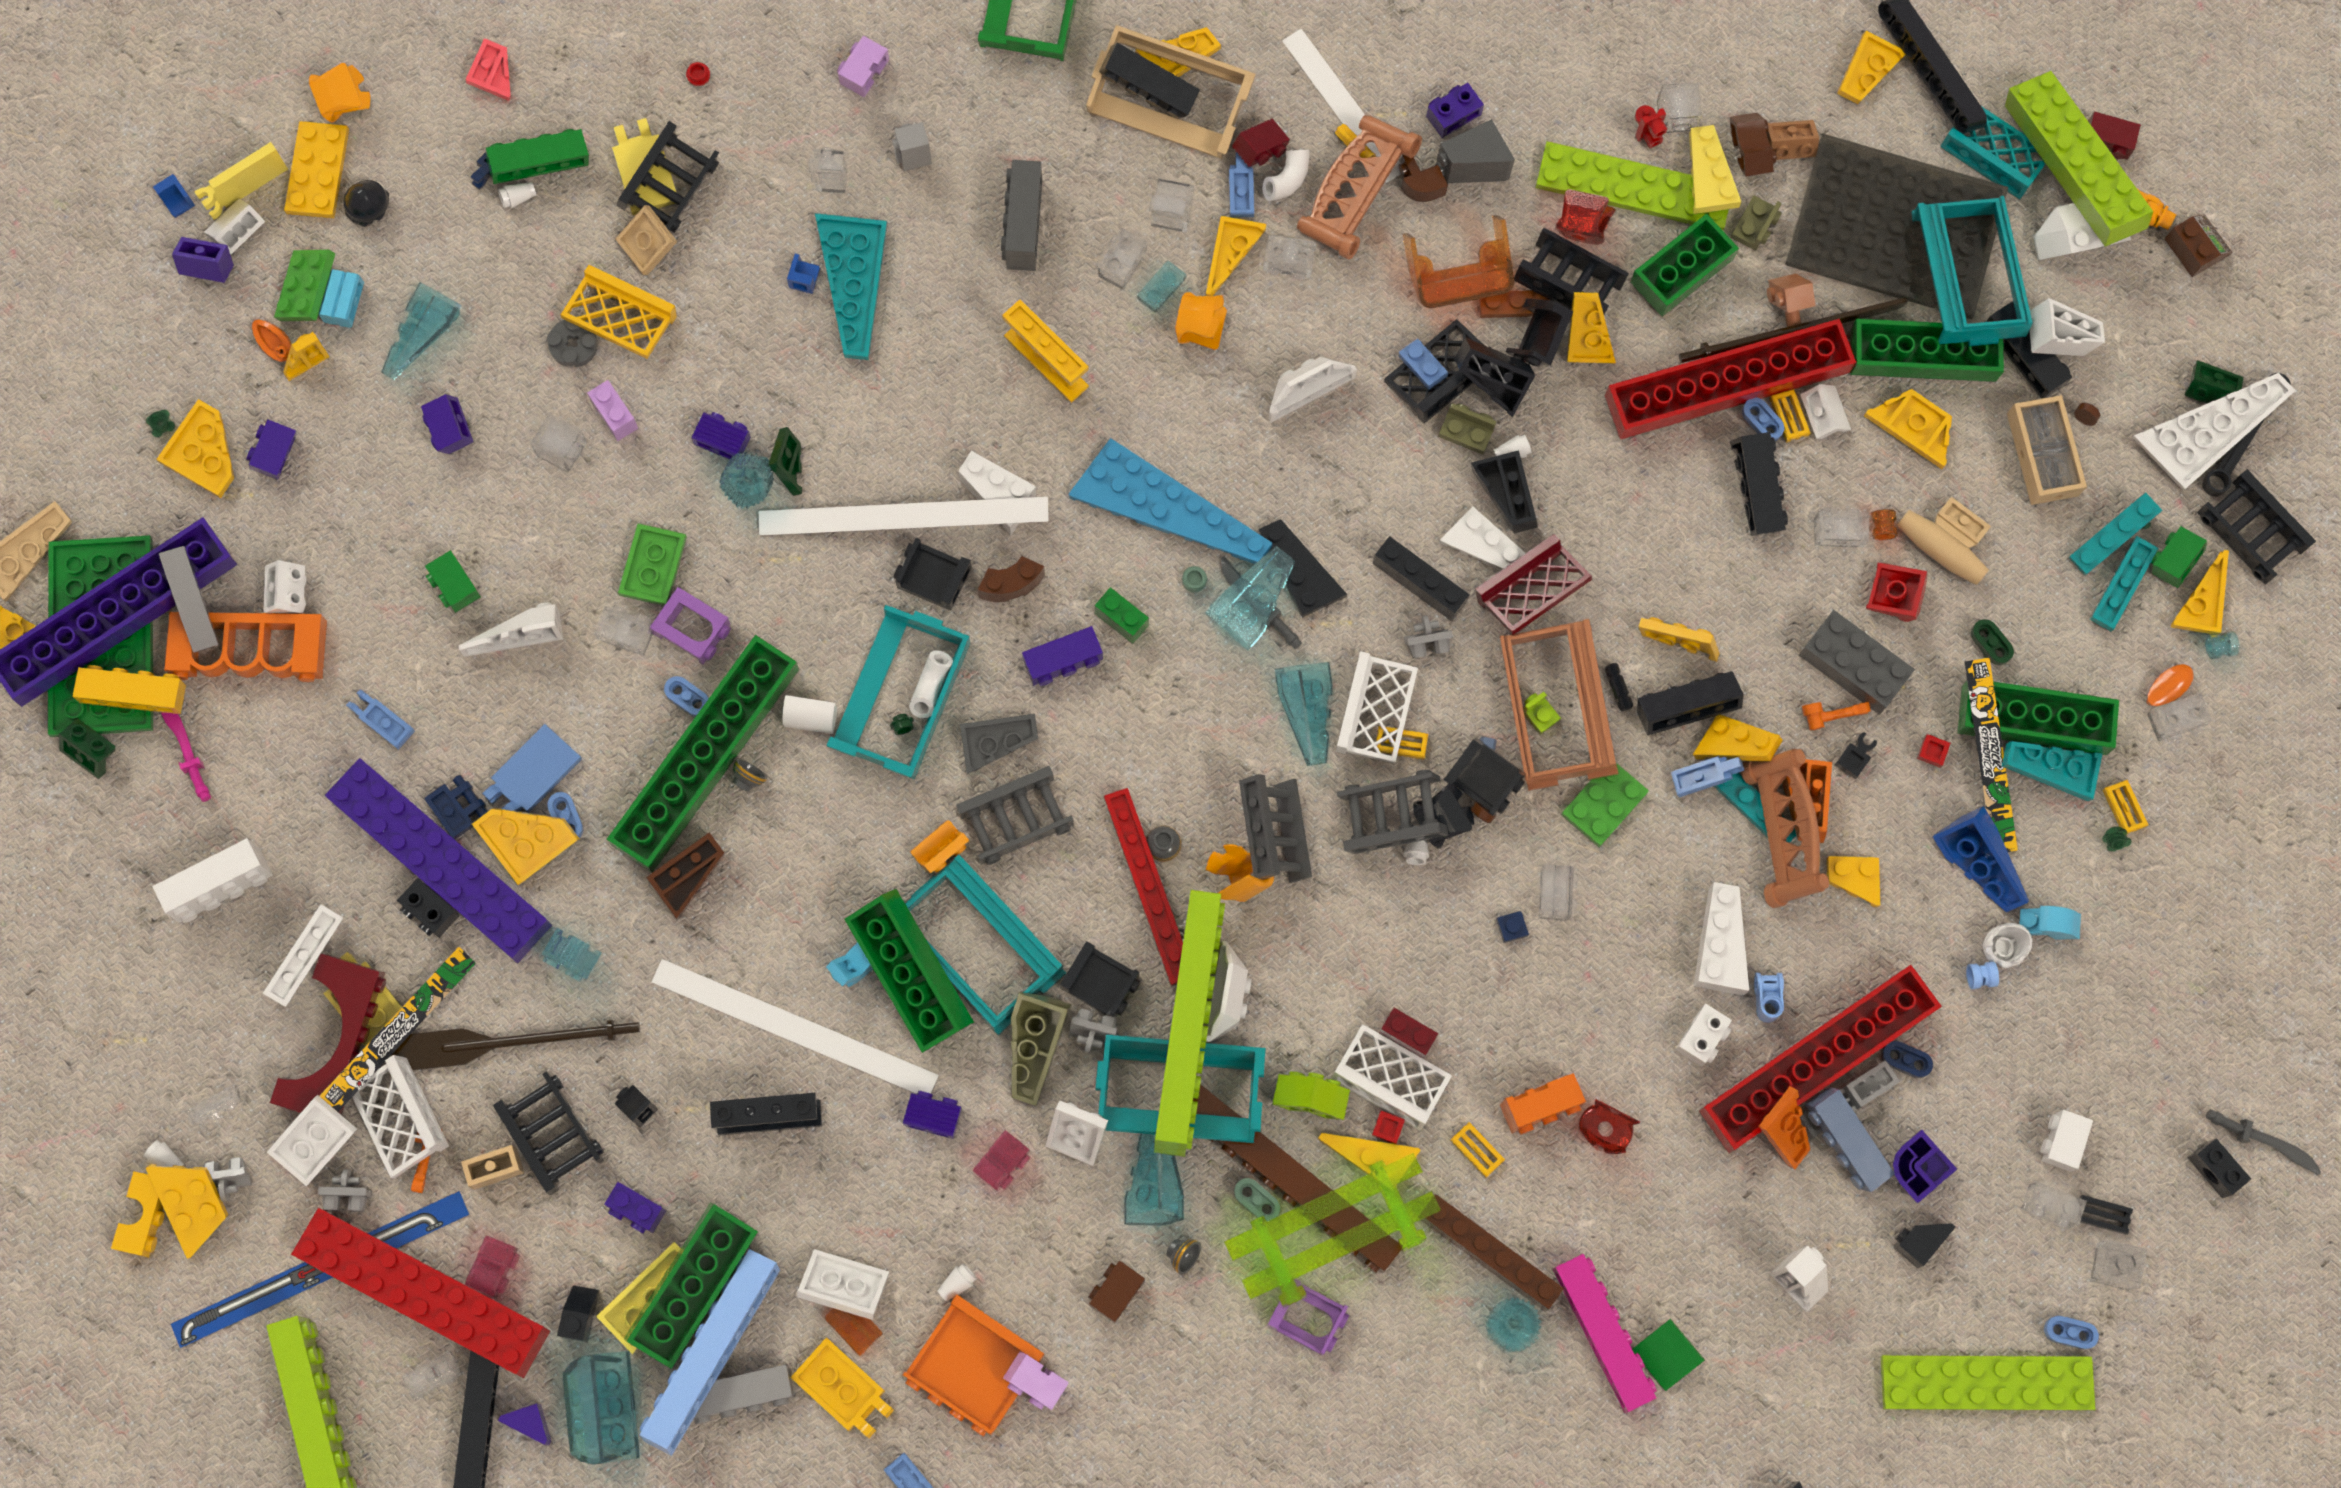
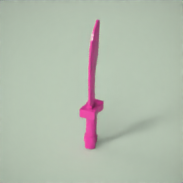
M160 712L165 723L179 741L185 759L184 763L178 762L180 769L185 774L189 773L196 789L195 793L201 801L206 802L210 800V791L204 784L199 772V768H204L203 762L199 757L194 758L180 716L178 714Z

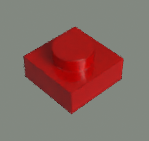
M1926 734L1917 759L1941 768L1951 743Z
M1380 1111L1372 1136L1392 1144H1397L1405 1119Z

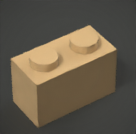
M513 1145L461 1162L468 1187L473 1190L524 1174L518 1149Z

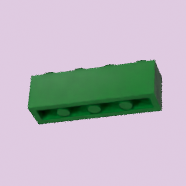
M567 129L558 134H542L537 138H520L511 143H495L490 147H486V160L493 184L589 166V154L582 129Z

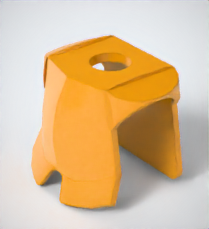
M340 63L321 76L315 74L309 76V85L321 115L327 121L333 123L343 113L369 109L370 93L359 90L358 85L364 81V77L353 65L347 67L345 63Z
M1191 292L1184 293L1175 326L1178 343L1192 342L1212 350L1219 348L1227 309L1223 307V295L1195 296Z
M1234 844L1223 845L1226 853L1220 854L1214 851L1208 859L1207 871L1213 874L1229 876L1231 885L1218 892L1223 900L1245 902L1273 884L1274 876L1263 880L1251 876L1253 873L1251 856L1241 846Z

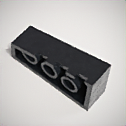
M1770 432L1741 436L1731 440V449H1737V459L1734 460L1735 467L1743 476L1739 484L1741 493L1744 497L1748 498V502H1745L1744 507L1751 536L1786 530L1785 525L1788 524V517L1786 511H1783L1781 501L1784 500V492L1782 486L1778 484L1777 476H1780V467L1774 459V452H1776L1774 437H1771Z

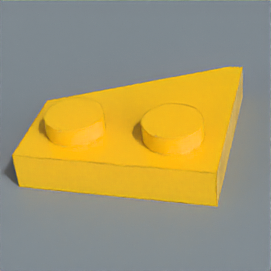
M314 332L300 336L295 343L291 344L283 371L288 381L330 357Z

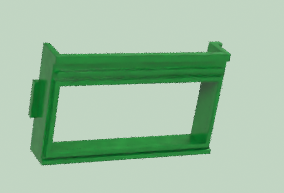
M989 0L983 31H979L978 35L980 47L986 48L987 46L1064 61L1076 0H1066L1057 44L1005 35L1013 0Z

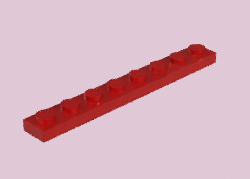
M1128 788L1105 795L1104 800L1171 986H1174L1178 982L1183 941Z

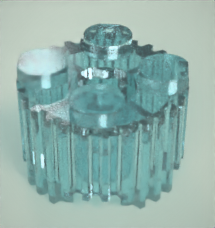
M745 452L744 454H735L728 461L720 476L719 488L722 489V492H725L724 495L728 496V500H732V503L736 504L737 508L741 506V509L744 507L749 509L751 505L760 504L767 497L774 480V473L771 472L772 469L768 466L769 460L766 457H758L757 453L753 455L752 452L749 454Z
M556 928L541 954L544 956L542 961L555 969H558L559 966L567 969L565 974L576 981L581 982L583 978L587 980L602 952L596 949L593 953L588 950L589 944L572 935L566 938L562 936L564 931Z
M1513 1297L1497 1303L1489 1312L1490 1315L1487 1316L1489 1320L1486 1321L1487 1335H1491L1490 1341L1494 1340V1345L1498 1344L1499 1349L1503 1348V1351L1507 1352L1523 1351L1531 1347L1535 1340L1539 1338L1537 1336L1540 1334L1538 1330L1541 1329V1326H1539L1541 1320H1538L1540 1315H1537L1538 1309H1534L1535 1305H1530V1301L1524 1302V1299L1519 1301V1298L1513 1299ZM1508 1320H1518L1519 1324L1517 1327H1519V1330H1510Z

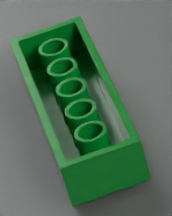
M1856 319L1850 329V347L1856 360L1850 375L1996 382L2004 372L2003 339H1999L1998 344L1969 346L1968 342L1939 344L1938 339L1943 331L1942 323Z
M1966 681L1961 687L1957 734L1975 736L1968 683ZM1993 681L2002 740L2058 747L2067 750H2080L2087 753H2102L2103 755H2108L2116 748L2119 700Z
M897 889L882 894L844 919L922 1053L974 1023Z
M710 1202L627 1332L624 1340L672 1369L758 1231Z

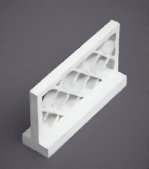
M1360 651L1336 752L1343 754L1348 752L1395 764L1418 668L1371 657L1369 653ZM1372 664L1383 666L1387 675L1376 681L1371 673ZM1400 671L1411 673L1410 681L1402 686L1399 685L1394 677ZM1369 678L1373 682L1370 685H1368ZM1391 678L1397 689L1385 695L1379 683ZM1375 686L1382 698L1370 704L1365 693ZM1408 687L1407 694H1405L1403 690ZM1400 692L1405 703L1395 710L1388 698ZM1363 701H1364L1365 704L1367 705V707H1365V708L1362 709ZM1385 701L1391 713L1380 719L1373 707ZM1370 710L1376 722L1364 727L1359 719L1360 715ZM1402 711V715H1401V719H1400V717H1399V715H1398L1397 713H1399V712ZM1394 716L1399 723V728L1389 734L1382 722ZM1379 724L1386 736L1374 742L1367 731ZM1359 725L1361 730L1356 733L1357 726ZM1363 733L1371 744L1364 749L1353 747L1354 739ZM1397 734L1396 740H1395V742H1394V740L1392 739V736H1394V735ZM1388 739L1394 748L1392 756L1381 754L1377 745Z
M320 904L263 991V994L286 1007L343 917Z
M1362 1024L1331 1079L1341 1082V1086L1386 1112L1405 1119L1407 1124L1421 1131L1452 1075ZM1363 1033L1373 1038L1375 1047L1362 1050L1360 1038ZM1357 1046L1358 1051L1353 1052L1354 1048ZM1388 1048L1394 1050L1398 1060L1385 1063L1381 1050ZM1377 1051L1380 1064L1368 1067L1364 1054ZM1360 1055L1363 1068L1354 1070L1345 1064L1350 1057ZM1415 1062L1418 1064L1420 1073L1407 1076L1404 1063ZM1399 1064L1403 1077L1390 1080L1386 1067ZM1382 1068L1386 1081L1376 1083L1371 1079L1369 1071ZM1435 1074L1444 1080L1439 1087L1430 1088L1426 1076ZM1422 1077L1425 1090L1413 1093L1409 1080ZM1404 1081L1408 1094L1399 1096L1394 1093L1392 1084ZM1437 1092L1433 1098L1431 1093ZM1427 1094L1430 1103L1428 1109L1425 1111L1418 1107L1414 1097Z
M392 1055L385 1060L386 1064L379 1068L352 1098L390 1178L395 1179L435 1151L441 1152L449 1147L407 1058ZM387 1072L392 1077L389 1088L380 1086L382 1077ZM366 1086L373 1087L369 1102L363 1101L359 1093ZM379 1089L388 1091L384 1106L375 1104ZM394 1093L400 1094L403 1100L400 1111L391 1108ZM374 1107L383 1109L379 1124L373 1123L371 1118ZM389 1111L399 1114L395 1129L385 1126ZM405 1115L410 1116L413 1121L410 1133L401 1130ZM384 1129L394 1132L390 1147L382 1142ZM400 1133L409 1136L405 1151L396 1148ZM415 1138L421 1139L426 1148L418 1154L412 1153ZM394 1153H403L402 1164L395 1169L392 1163Z

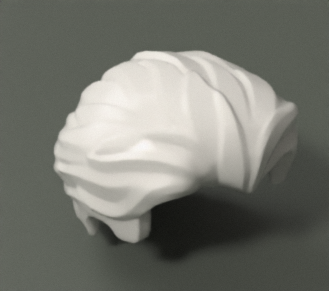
M2006 923L1999 925L1987 934L1983 942L1985 956L1987 960L1994 961L2002 968H2009L2020 964L2031 951L2032 935L2020 924Z

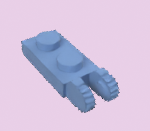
M360 689L356 694L361 700L367 702L369 706L364 711L350 701L346 706L358 715L361 721L399 750L415 730L377 699H372Z

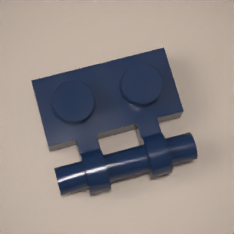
M461 775L453 779L457 787L452 791L449 790L446 784H443L424 798L454 840L473 827V821L470 819L472 815L477 814L480 818L488 812L485 809L486 804L484 801L477 798L472 791L473 786L469 781H465ZM461 796H464L470 804L464 809L457 801Z

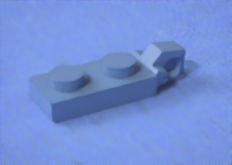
M1236 152V165H1230L1229 169L1230 218L1254 217L1252 166L1247 167L1244 160Z
M1717 756L1672 771L1671 775L1677 796L1682 797L1725 783L1733 779L1732 775L1744 771V767L1739 757L1727 760L1726 757L1720 758Z

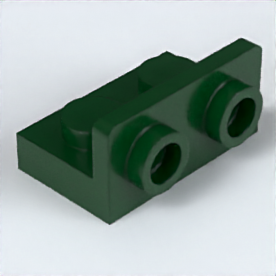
M2197 360L2193 366L2191 382L2185 391V396L2208 404L2241 390L2244 377Z
M76 719L59 733V751L98 779L106 773V759L116 751L115 745L79 719Z

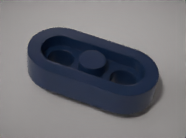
M1892 1041L1882 1049L1881 1057L1883 1061L1886 1060L1891 1068L1914 1078H1923L1930 1074L1933 1069L1932 1058L1927 1053L1902 1042ZM1891 1051H1895L1898 1054L1896 1060L1891 1058ZM1915 1061L1921 1063V1070H1917L1914 1067Z

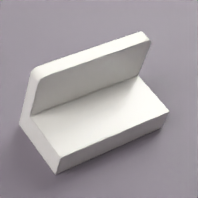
M1819 384L1800 394L1816 439H1823L1837 431L1847 432L1851 430L1835 386Z

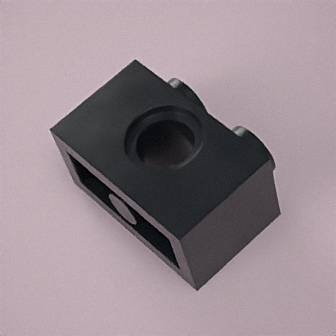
M2217 1138L2205 1142L2188 1157L2221 1198L2232 1196L2251 1180L2250 1176Z

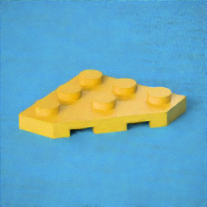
M198 399L156 460L165 467L221 498L234 480L222 414L217 409Z
M493 808L472 823L473 827L517 885L523 883L580 839L565 818Z

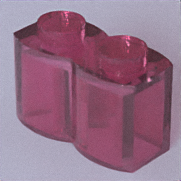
M1005 1130L972 1171L997 1192L1001 1188L1006 1190L1014 1180V1177L1011 1176L1017 1167L1020 1170L1023 1169L1031 1157L1028 1156L1030 1149Z
M486 1235L465 1285L493 1297H498L499 1293L503 1294L509 1283V1279L506 1278L510 1268L514 1269L520 1258V1254H517L518 1248Z

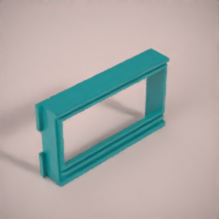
M2004 196L1993 199L1935 204L1918 203L1916 209L1912 210L1911 214L1913 221H1920L1943 326V331L1938 339L1939 344L1968 342L1969 346L1998 344L1999 339L2026 337L2033 322ZM1994 214L2017 319L1967 324L1944 218Z
M885 605V617L837 732L834 738L830 736L826 746L915 779L971 644L970 637L942 626L943 621L918 611H915L914 615ZM907 626L958 645L952 659L951 669L932 715L927 720L909 766L857 747Z
M959 854L942 871L930 878L911 895V898L905 903L909 911H911L948 878L1039 976L1023 993L1037 994L1041 991L1045 994L1066 975L1063 965ZM928 942L956 991L997 1035H1000L1011 1025V1016L1017 998L997 1016Z
M1106 1035L1103 1061H1098L1095 1091H1100L1098 1114L1108 1120L1105 1131L1156 1135L1159 1111L1106 1106L1110 1059L1166 1063L1169 1040ZM1206 1043L1205 1049L1200 1048V1051H1205L1203 1066L1252 1070L1249 1118L1196 1114L1195 1124H1189V1127H1194L1193 1138L1254 1143L1255 1132L1261 1131L1262 1102H1257L1259 1077H1264L1266 1048Z

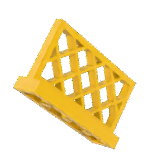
M588 265L584 271L585 277L560 314L561 318L648 359L668 325L673 324L677 317L675 305ZM589 286L596 289L598 295L584 299L583 292ZM615 298L620 306L606 309L603 300ZM600 301L603 310L589 314L586 304ZM584 306L586 315L575 317L570 314L573 308ZM636 308L640 310L641 316L627 319L624 310ZM622 311L624 321L610 324L608 315ZM605 316L608 324L596 327L592 325L591 319ZM654 318L663 321L658 328L650 330L646 320ZM643 321L646 331L632 334L629 325ZM627 327L628 336L619 338L614 335L613 329ZM648 336L650 343L645 350L635 345V339Z

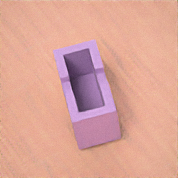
M863 36L859 43L855 42L853 44L849 58L846 61H842L839 65L837 73L840 84L865 97L874 84V80L871 78L875 73L880 75L889 61L888 49Z
M609 380L587 392L591 403L617 441L638 429L634 417Z
M1020 1351L1003 1377L1004 1380L1009 1382L1007 1388L1019 1396L1023 1392L1031 1397L1028 1402L1040 1410L1044 1406L1052 1410L1069 1382L1046 1368L1044 1371H1041L1043 1368L1042 1364Z

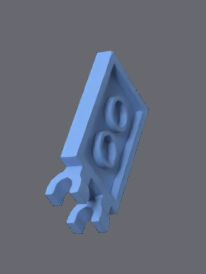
M544 724L491 777L495 784L487 788L482 794L492 805L503 794L511 802L502 809L518 812L524 809L529 813L582 758Z

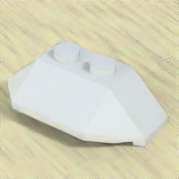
M2074 203L2055 207L2039 231L2033 236L2037 260L2104 246ZM2129 236L2113 244L2129 241L2131 237Z
M1319 357L1316 360L1311 358L1305 361L1295 371L1291 369L1284 372L1280 379H1278L1268 418L1270 423L1355 379L1356 367L1351 364Z
M1222 941L1209 1024H1207L1206 1043H1213L1239 1025L1240 1018L1245 1019L1247 1003H1243L1244 993L1249 994L1252 979L1247 978L1248 970L1227 941Z

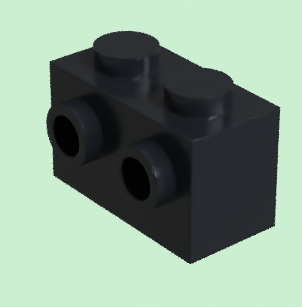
M419 878L397 899V902L402 905L400 911L410 920L415 916L421 922L418 927L429 937L434 933L440 938L460 916L457 911Z

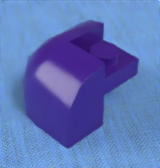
M1922 1129L1898 1150L1893 1162L1894 1175L1917 1204L1957 1170L1954 1164Z

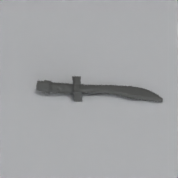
M1222 557V572L1230 586L1265 618L1263 621L1264 627L1269 630L1270 626L1273 625L1284 636L1286 642L1294 649H1297L1302 642L1299 640L1298 635L1293 633L1279 618L1281 611L1275 606V610L1271 612L1251 593L1242 576L1226 557Z
M2210 1109L2207 1112L2206 1118L2211 1120V1123L2237 1133V1141L2248 1143L2250 1142L2249 1138L2267 1144L2277 1149L2292 1162L2316 1175L2321 1174L2318 1165L2305 1151L2279 1138L2253 1129V1121L2244 1119L2237 1123L2226 1118L2218 1111Z

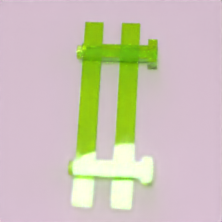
M1414 1153L1387 1166L1383 1160L1369 1166L1370 1174L1269 1221H1266L1264 1216L1256 1218L1250 1222L1252 1229L1224 1241L1232 1261L1262 1248L1270 1267L1242 1280L1250 1300L1280 1287L1282 1294L1278 1297L1283 1308L1307 1297L1303 1286L1297 1287L1294 1279L1399 1231L1402 1237L1398 1239L1402 1252L1425 1242L1427 1238L1423 1229L1417 1231L1414 1223L1441 1211L1433 1192L1426 1193L1404 1204L1395 1186L1423 1173ZM1381 1193L1389 1209L1388 1212L1284 1260L1276 1241Z

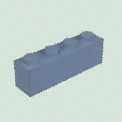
M1828 1087L1805 1105L1809 1110L1808 1117L1814 1125L1821 1128L1824 1133L1822 1134L1823 1140L1829 1147L1835 1149L1838 1154L1836 1156L1837 1161L1843 1168L1848 1169L1852 1175L1850 1180L1857 1189L1872 1192L1894 1176V1171L1839 1089Z

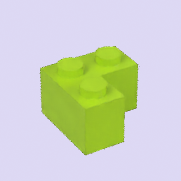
M1290 1071L1289 1075L1278 1074L1272 1105L1288 1111L1308 1112L1325 1119L1344 1120L1350 1090L1341 1087V1082L1332 1079L1323 1080L1324 1075L1310 1072L1308 1076H1305L1303 1073Z

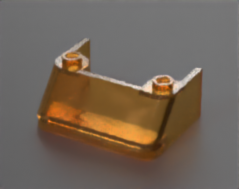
M1498 215L1492 216L1496 240L1487 241L1481 245L1479 249V263L1439 271L1433 270V264L1428 257L1417 254L1415 237L1409 233H1403L1408 271L1418 300L1426 308H1437L1506 294L1511 291L1514 286V274L1506 220Z

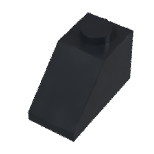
M634 1085L630 1088H623L616 1096L618 1100L614 1103L639 1128L658 1110Z
M1948 1223L1916 1225L1909 1229L1904 1227L1895 1239L1898 1242L1893 1248L1916 1268L1923 1267L1956 1226Z
M573 1285L562 1311L557 1333L558 1337L588 1343L600 1290Z

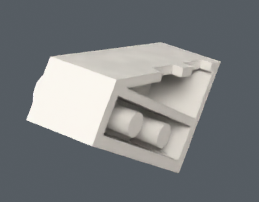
M2048 298L2030 310L2033 322L2030 328L2032 353L2085 356L2105 343L2103 322Z
M973 451L969 453L959 469L960 481L977 500L1036 497V487ZM1005 523L1001 525L1012 536L1019 523Z
M1809 1246L1789 1254L1770 1273L1806 1313L1828 1292L1827 1265L1822 1261L1824 1257L1816 1248H1810Z

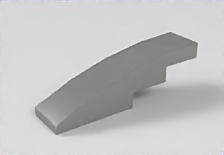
M182 546L159 553L193 653L218 646L213 625L204 598L201 595L195 573L192 570L186 548Z
M1885 1060L1841 1088L1840 1091L1853 1111H1856L1900 1081ZM1807 1110L1800 1119L1801 1124L1806 1127L1807 1136L1811 1140L1823 1131L1819 1126L1812 1123L1808 1117L1809 1110Z

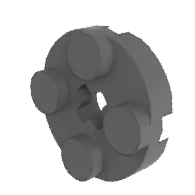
M566 320L557 323L547 336L548 347L552 357L563 366H583L590 362L596 354L597 335ZM569 339H578V346L574 347L571 345L568 347L566 345L569 343Z

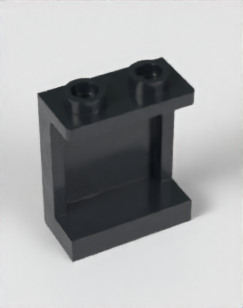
M1527 298L1523 307L1533 312L1530 323L1519 349L1507 348L1505 352L1513 356V358L1525 363L1527 362L1535 367H1540L1541 364L1551 366L1573 311L1556 301Z
M916 538L914 543H909L905 550L904 557L906 559L903 566L899 565L895 571L894 579H896V586L898 589L951 611L972 568L971 560L961 557L959 560L922 544L921 539Z
M1475 738L1444 780L1451 786H1457L1489 810V814L1494 816L1497 812L1502 814L1510 804V801L1507 799L1511 793L1517 794L1525 783L1522 780L1525 773L1480 739Z
M1086 941L1061 982L1060 988L1104 1015L1115 1017L1118 1014L1121 1016L1128 1005V1002L1125 1001L1130 992L1134 994L1141 983V980L1138 979L1140 972L1129 969L1098 951L1093 944Z

